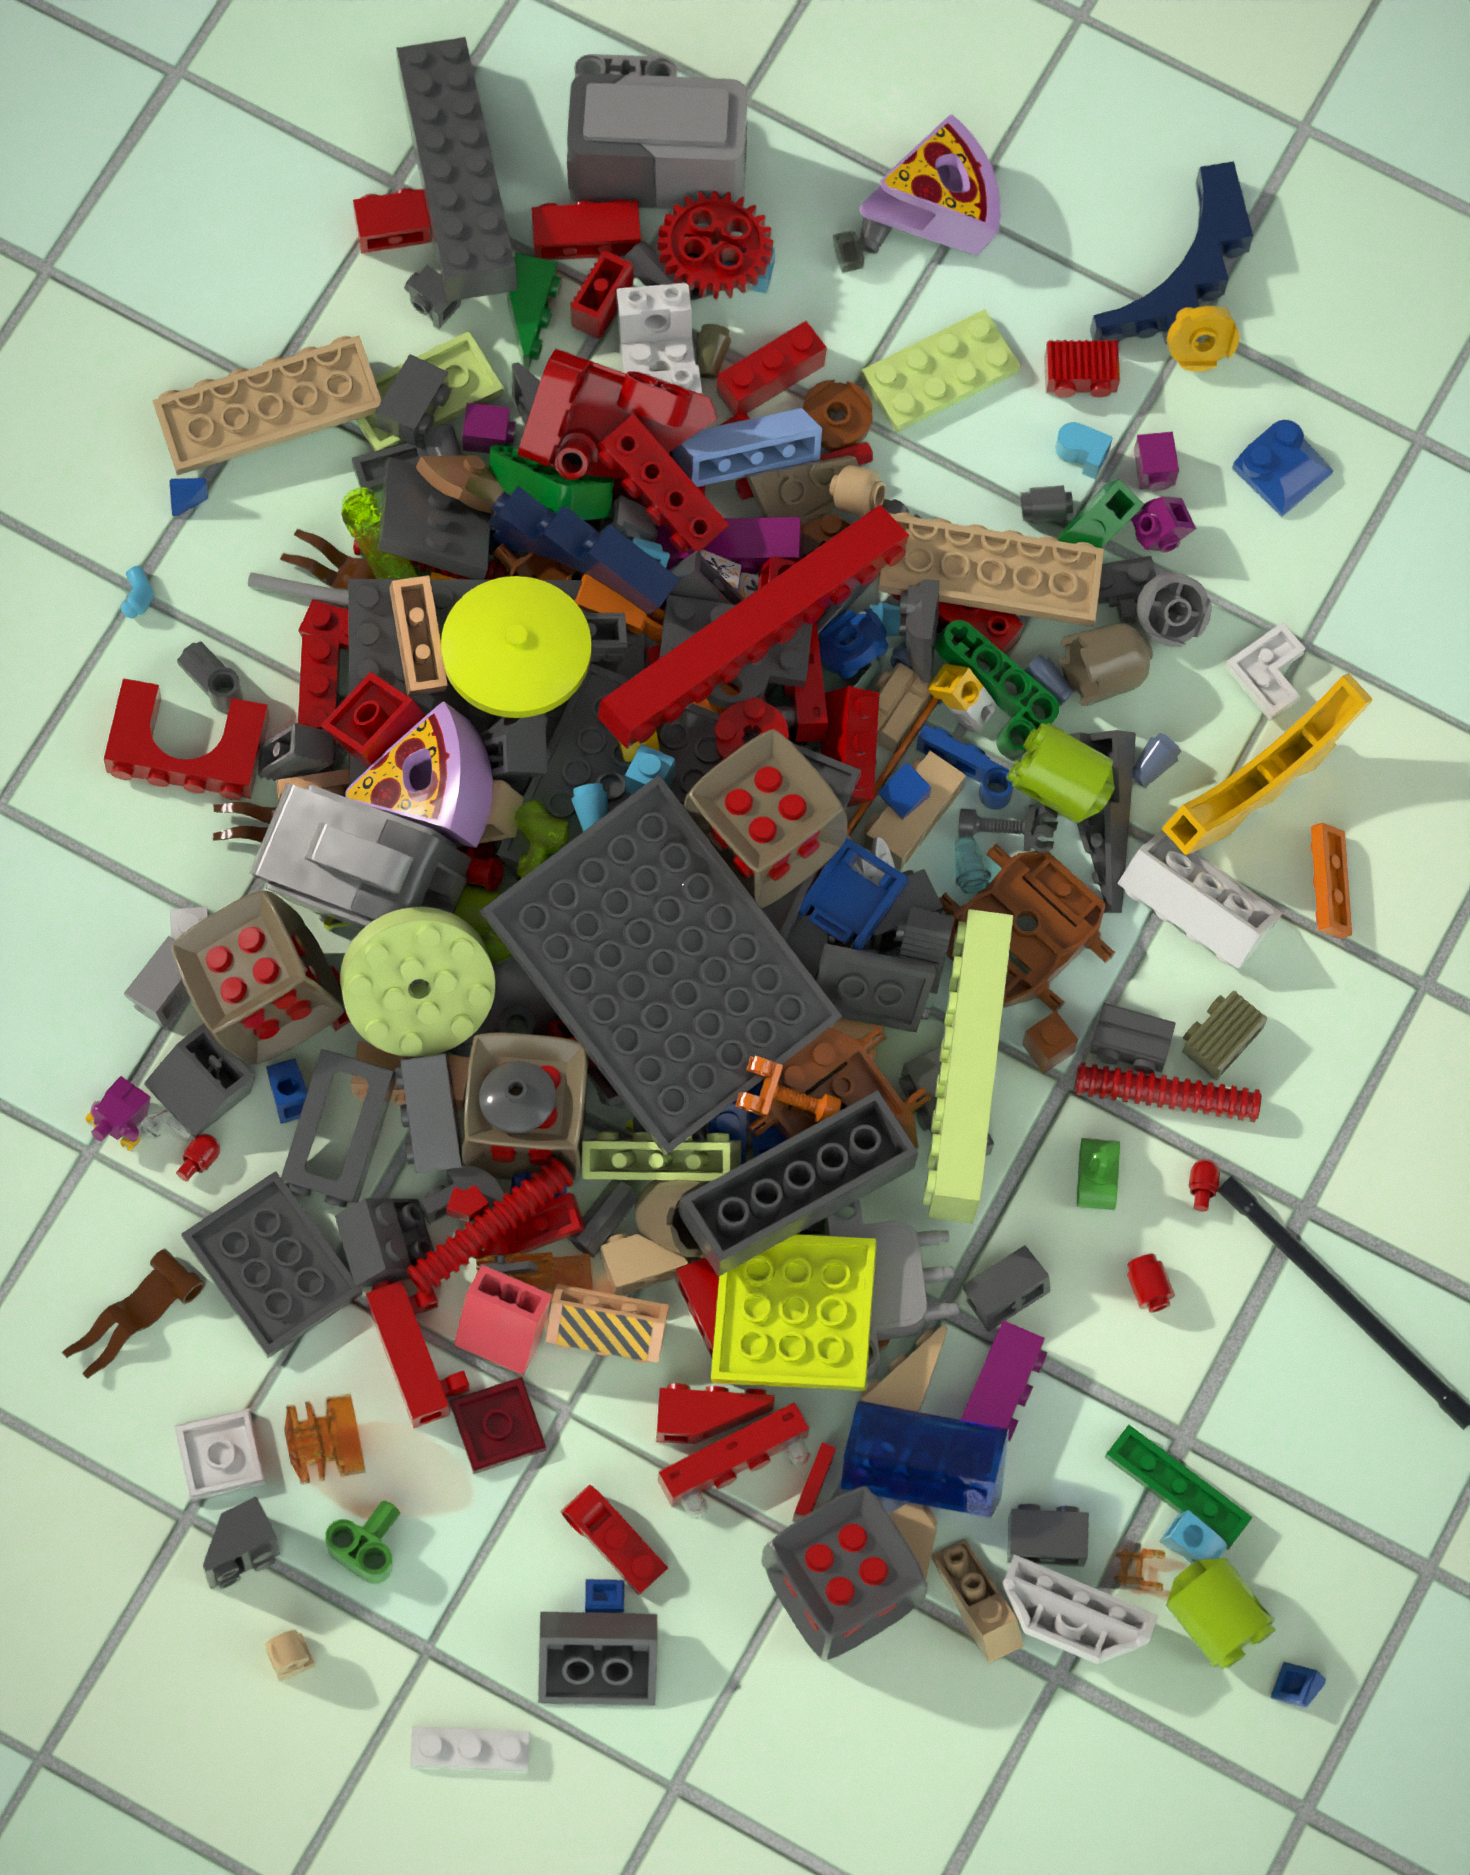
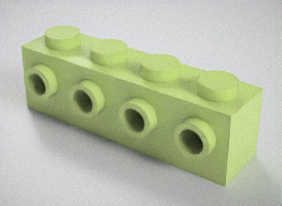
M602 1131L596 1132V1138L582 1141V1179L713 1181L741 1165V1140H729V1133H707L706 1140H692L691 1135L666 1155L662 1153L647 1132H633V1139H619V1132Z

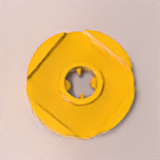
M1201 306L1193 309L1187 307L1177 313L1176 321L1171 325L1167 334V346L1172 358L1178 361L1180 367L1188 371L1201 372L1217 367V361L1221 360L1225 355L1229 359L1238 347L1240 335L1227 308ZM1200 336H1210L1208 338H1204L1205 341L1202 343L1197 342V339Z

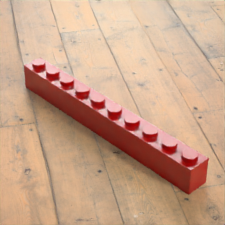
M878 505L601 699L598 713L599 720L626 749L637 741L640 744L646 742L664 722L672 723L677 720L688 705L694 701L697 704L704 701L719 683L723 681L726 684L732 681L740 673L742 667L749 662L752 664L759 662L768 653L769 648L777 642L784 644L792 638L797 628L804 623L810 625L818 620L823 614L824 609L833 603L839 605L845 601L851 594L852 589L860 584L866 586L875 579L879 570L886 565L892 567L900 562L906 554L905 547L909 534L881 505Z

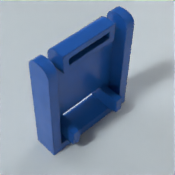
M846 837L845 843L829 860L807 892L799 915L804 917L810 908L814 907V911L808 918L809 922L845 945L851 941L854 935H857L851 949L862 950L908 884L909 879L906 875ZM859 857L885 873L878 883L880 887L851 869Z

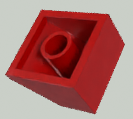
M370 671L320 726L363 766L369 768L426 715L413 699Z

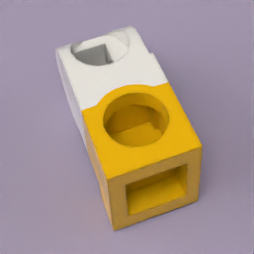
M944 663L927 688L934 698L941 699L951 712L955 713L956 719L964 727L974 732H981L997 709L996 702L968 667Z

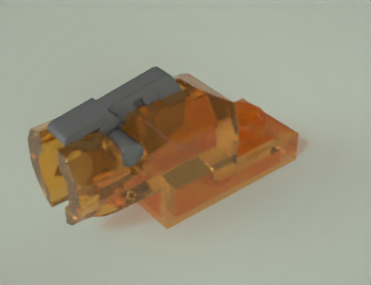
M552 1252L514 1253L479 1256L476 1258L477 1272L481 1265H485L550 1293L552 1298L556 1284L593 1291L590 1254L553 1257Z

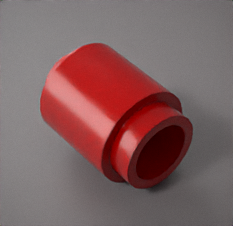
M1154 1253L1146 1254L1130 1261L1127 1264L1129 1269L1127 1277L1139 1308L1148 1309L1149 1313H1155L1171 1305L1169 1300L1175 1296L1163 1262L1158 1261Z

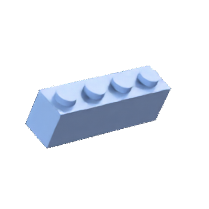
M803 408L703 429L673 449L672 459L697 487L744 477V474L820 460L822 428Z

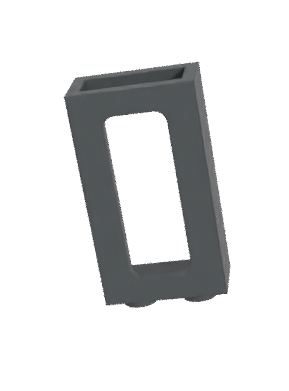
M321 1049L280 1179L290 1183V1191L310 1196L312 1190L326 1194L325 1202L346 1208L348 1202H359L396 1084L395 1071ZM342 1071L366 1079L369 1086L342 1174L338 1180L334 1181L309 1173L306 1169V1163L335 1073Z

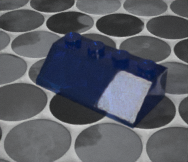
M858 1401L844 1452L841 1489L851 1491L866 1486L875 1496L992 1518L1002 1497L1009 1429Z

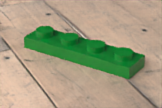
M1129 1424L1105 1455L1107 1460L1179 1514L1188 1510L1226 1542L1227 1550L1231 1548L1253 1518Z

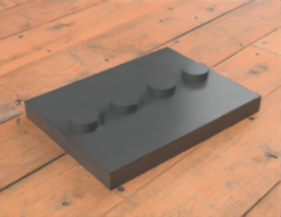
M389 457L384 469L378 550L474 580H484L488 570L490 523L488 521L490 520L491 513L476 510L467 506L459 499L443 494L416 469L417 465Z
M277 1171L181 1234L183 1241L267 1358H270L363 1295L362 1289L355 1287L350 1272L284 1181L280 1180L281 1177Z

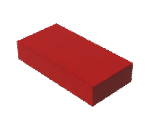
M821 1443L794 1511L793 1522L798 1521L813 1511L834 1459L836 1447Z

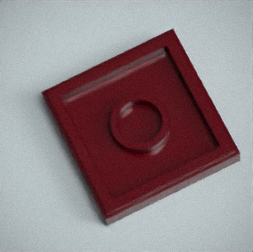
M522 1377L449 1400L473 1475L547 1450Z

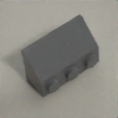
M540 1611L538 1703L655 1706L658 1642L657 1614Z

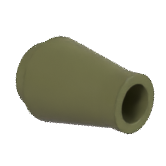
M704 324L701 327V332L697 333L698 365L701 378L716 380L732 341L729 337L730 330L724 326Z

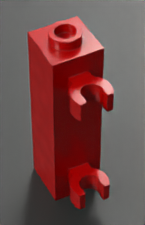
M386 1280L371 1287L372 1291L366 1293V1301L414 1429L450 1416L446 1398L470 1391L468 1387L469 1382L464 1371L454 1373L442 1380H439L415 1317V1314L438 1308V1300L433 1287L430 1288L432 1292L428 1295L419 1291L408 1297L402 1280L395 1283L392 1280Z

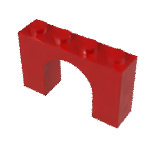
M123 678L104 755L106 773H111L113 777L121 780H131L133 777L145 779L148 783L158 787H167L169 784L183 786L185 790L197 794H202L205 791L215 792L229 800H240L241 797L251 799L259 765V749L261 742L264 743L269 723L267 704L231 698L224 732L218 745L208 754L199 758L178 759L163 752L153 740L154 728L162 699L159 685Z

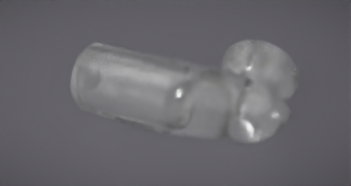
M162 1110L144 1117L139 1126L141 1135L147 1139H155L171 1133L187 1142H190L193 1138L168 1110Z

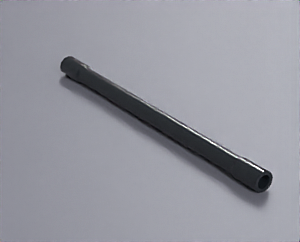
M1232 1175L1220 1186L1217 1192L1240 1214L1246 1216L1408 1373L1462 1430H1465L1470 1425V1404L1455 1390L1450 1389L1259 1204L1257 1198Z

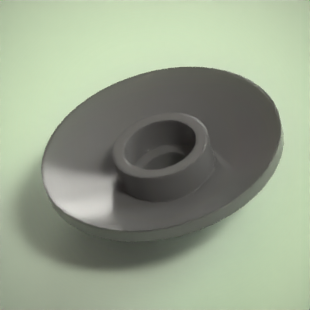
M525 1061L508 1062L492 1070L484 1079L479 1092V1104L485 1119L495 1128L507 1133H525L538 1128L550 1117L556 1102L555 1087L550 1076L539 1066ZM513 1088L523 1089V1092L518 1096H513L509 1093Z

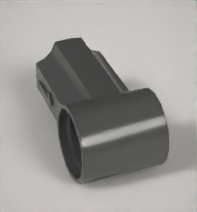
M202 641L191 643L183 650L181 656L177 659L178 665L210 698V702L216 710L227 713L231 698L243 700L237 673L231 668L225 667ZM228 686L233 688L228 693L222 694L217 692L222 687Z

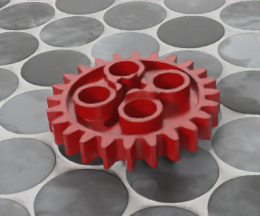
M700 191L698 192V200L696 202L686 196L684 208L674 204L673 215L665 214L664 225L659 227L658 237L660 238L657 242V250L660 251L659 262L666 263V275L675 273L674 284L685 281L689 286V292L695 287L699 288L700 298H703L707 291H712L714 300H718L720 291H725L726 295L732 298L734 288H737L744 294L746 293L747 282L756 286L758 284V275L765 276L767 271L766 264H771V251H773L774 241L770 239L771 227L765 226L766 216L759 215L755 217L757 207L755 204L744 208V197L739 198L736 202H732L731 192H727L724 199H719L717 191H713L711 199H706ZM702 223L708 225L709 227L700 228L696 226V224ZM732 232H740V233H742L743 235H742V236H734V235H732V234H730V233H732ZM694 253L700 255V257L691 258L687 254ZM723 262H731V263H733V264H735V265H734V266H725V265H723L722 263H723Z

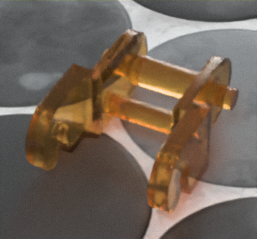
M1142 1548L1140 1553L1128 1552V1549L1115 1553V1556L1121 1559L1120 1574L1114 1576V1581L1120 1582L1121 1586H1126V1583L1138 1584V1590L1149 1591L1151 1588H1155L1156 1591L1163 1590L1164 1585L1162 1583L1144 1581L1142 1568L1144 1558L1151 1559L1153 1556H1157L1158 1559H1164L1166 1552ZM1129 1560L1137 1561L1136 1576H1128Z

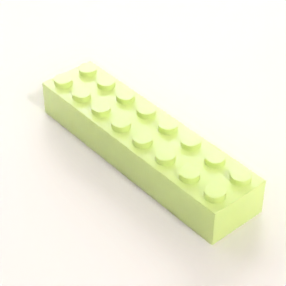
M968 909L965 922L958 921L952 951L954 960L948 984L950 994L944 1017V1026L946 1028L940 1051L939 1061L942 1063L935 1097L940 1098H937L931 1125V1133L938 1134H933L931 1146H929L927 1168L933 1170H928L922 1204L929 1205L928 1218L973 1224L980 1203L1013 915Z

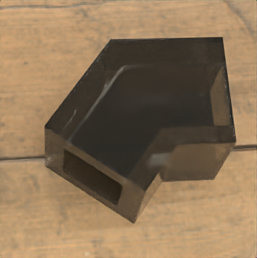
M854 229L834 234L835 254L842 273L863 268L865 258L861 249L860 238Z

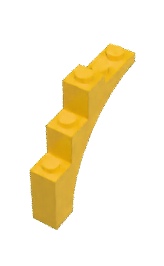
M1350 673L1341 676L1327 693L1283 735L1227 779L1202 795L1183 804L1161 829L1185 855H1189L1230 836L1252 811L1273 803L1294 778L1315 770L1337 746L1335 742L1373 701L1372 697Z

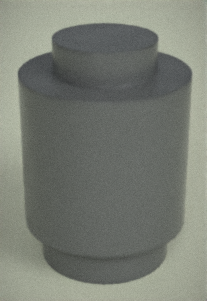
M1064 485L1029 488V492H1021L1023 521L1032 520V524L1067 521V514L1073 513L1072 492H1065Z

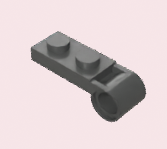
M440 425L431 428L426 436H423V439L417 441L415 446L405 443L353 457L352 466L361 494L366 495L383 490L384 469L389 457L417 465L421 456H463L454 427L451 425Z

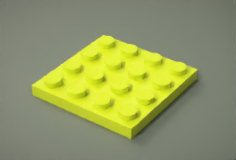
M795 1234L719 1276L711 1370L712 1383L866 1391L877 1249L876 1239Z

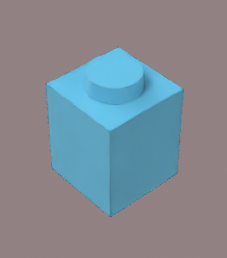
M640 744L625 774L626 792L633 795L658 775L670 787L676 775L675 758Z

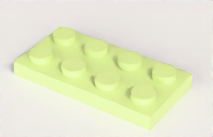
M984 309L862 369L861 377L895 433L1018 373L1021 365Z
M470 331L417 356L448 372L451 394L444 407L438 406L433 416L435 419L432 428L465 414L467 403L485 404L504 394V387ZM403 364L374 377L381 400L385 397ZM376 413L356 419L357 424L374 452L406 443V441L377 428Z

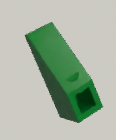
M516 252L514 261L516 265L517 291L506 292V299L521 363L529 371L532 359L538 360L540 357L543 339H539L542 328L548 329L553 311L552 308H549L551 297H558L562 277L557 276V262Z
M1120 479L1107 483L1056 539L1060 542L1072 544L1086 542L1096 548H1102L1130 521L1144 503Z

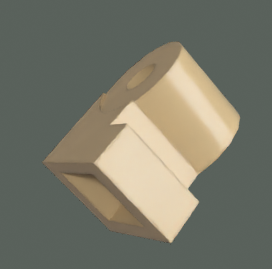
M290 1630L265 1642L267 1655L279 1682L315 1667L302 1632L298 1634L296 1630Z

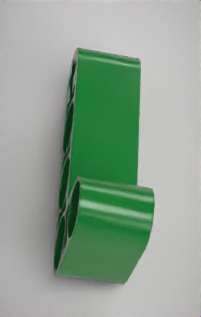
M494 445L490 447L488 469L506 493L509 494L519 486L553 513L564 505L582 520L611 516L614 478L583 475L574 480L566 479L555 468L517 456L518 447L510 445Z
M952 621L937 635L935 649L939 656L950 665L970 668L996 702L997 706L1011 717L996 737V745L999 752L1003 756L1012 759L1022 756L1028 750L1011 740V731L1021 735L1024 745L1033 729L1037 730L1042 723L1046 725L1047 723L1052 724L1059 714L1057 699L966 621ZM954 636L959 639L957 645L952 643ZM971 648L973 652L966 656L965 653ZM977 657L983 658L988 662L989 671L979 668ZM1005 681H1009L1016 686L1017 695L1007 692L1004 686ZM1032 705H1038L1043 709L1045 719L1035 716Z

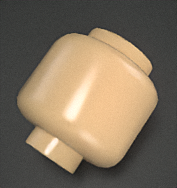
M848 465L841 470L839 475L833 476L829 492L834 497V504L838 510L864 516L878 505H883L886 495V484L882 482L878 472Z

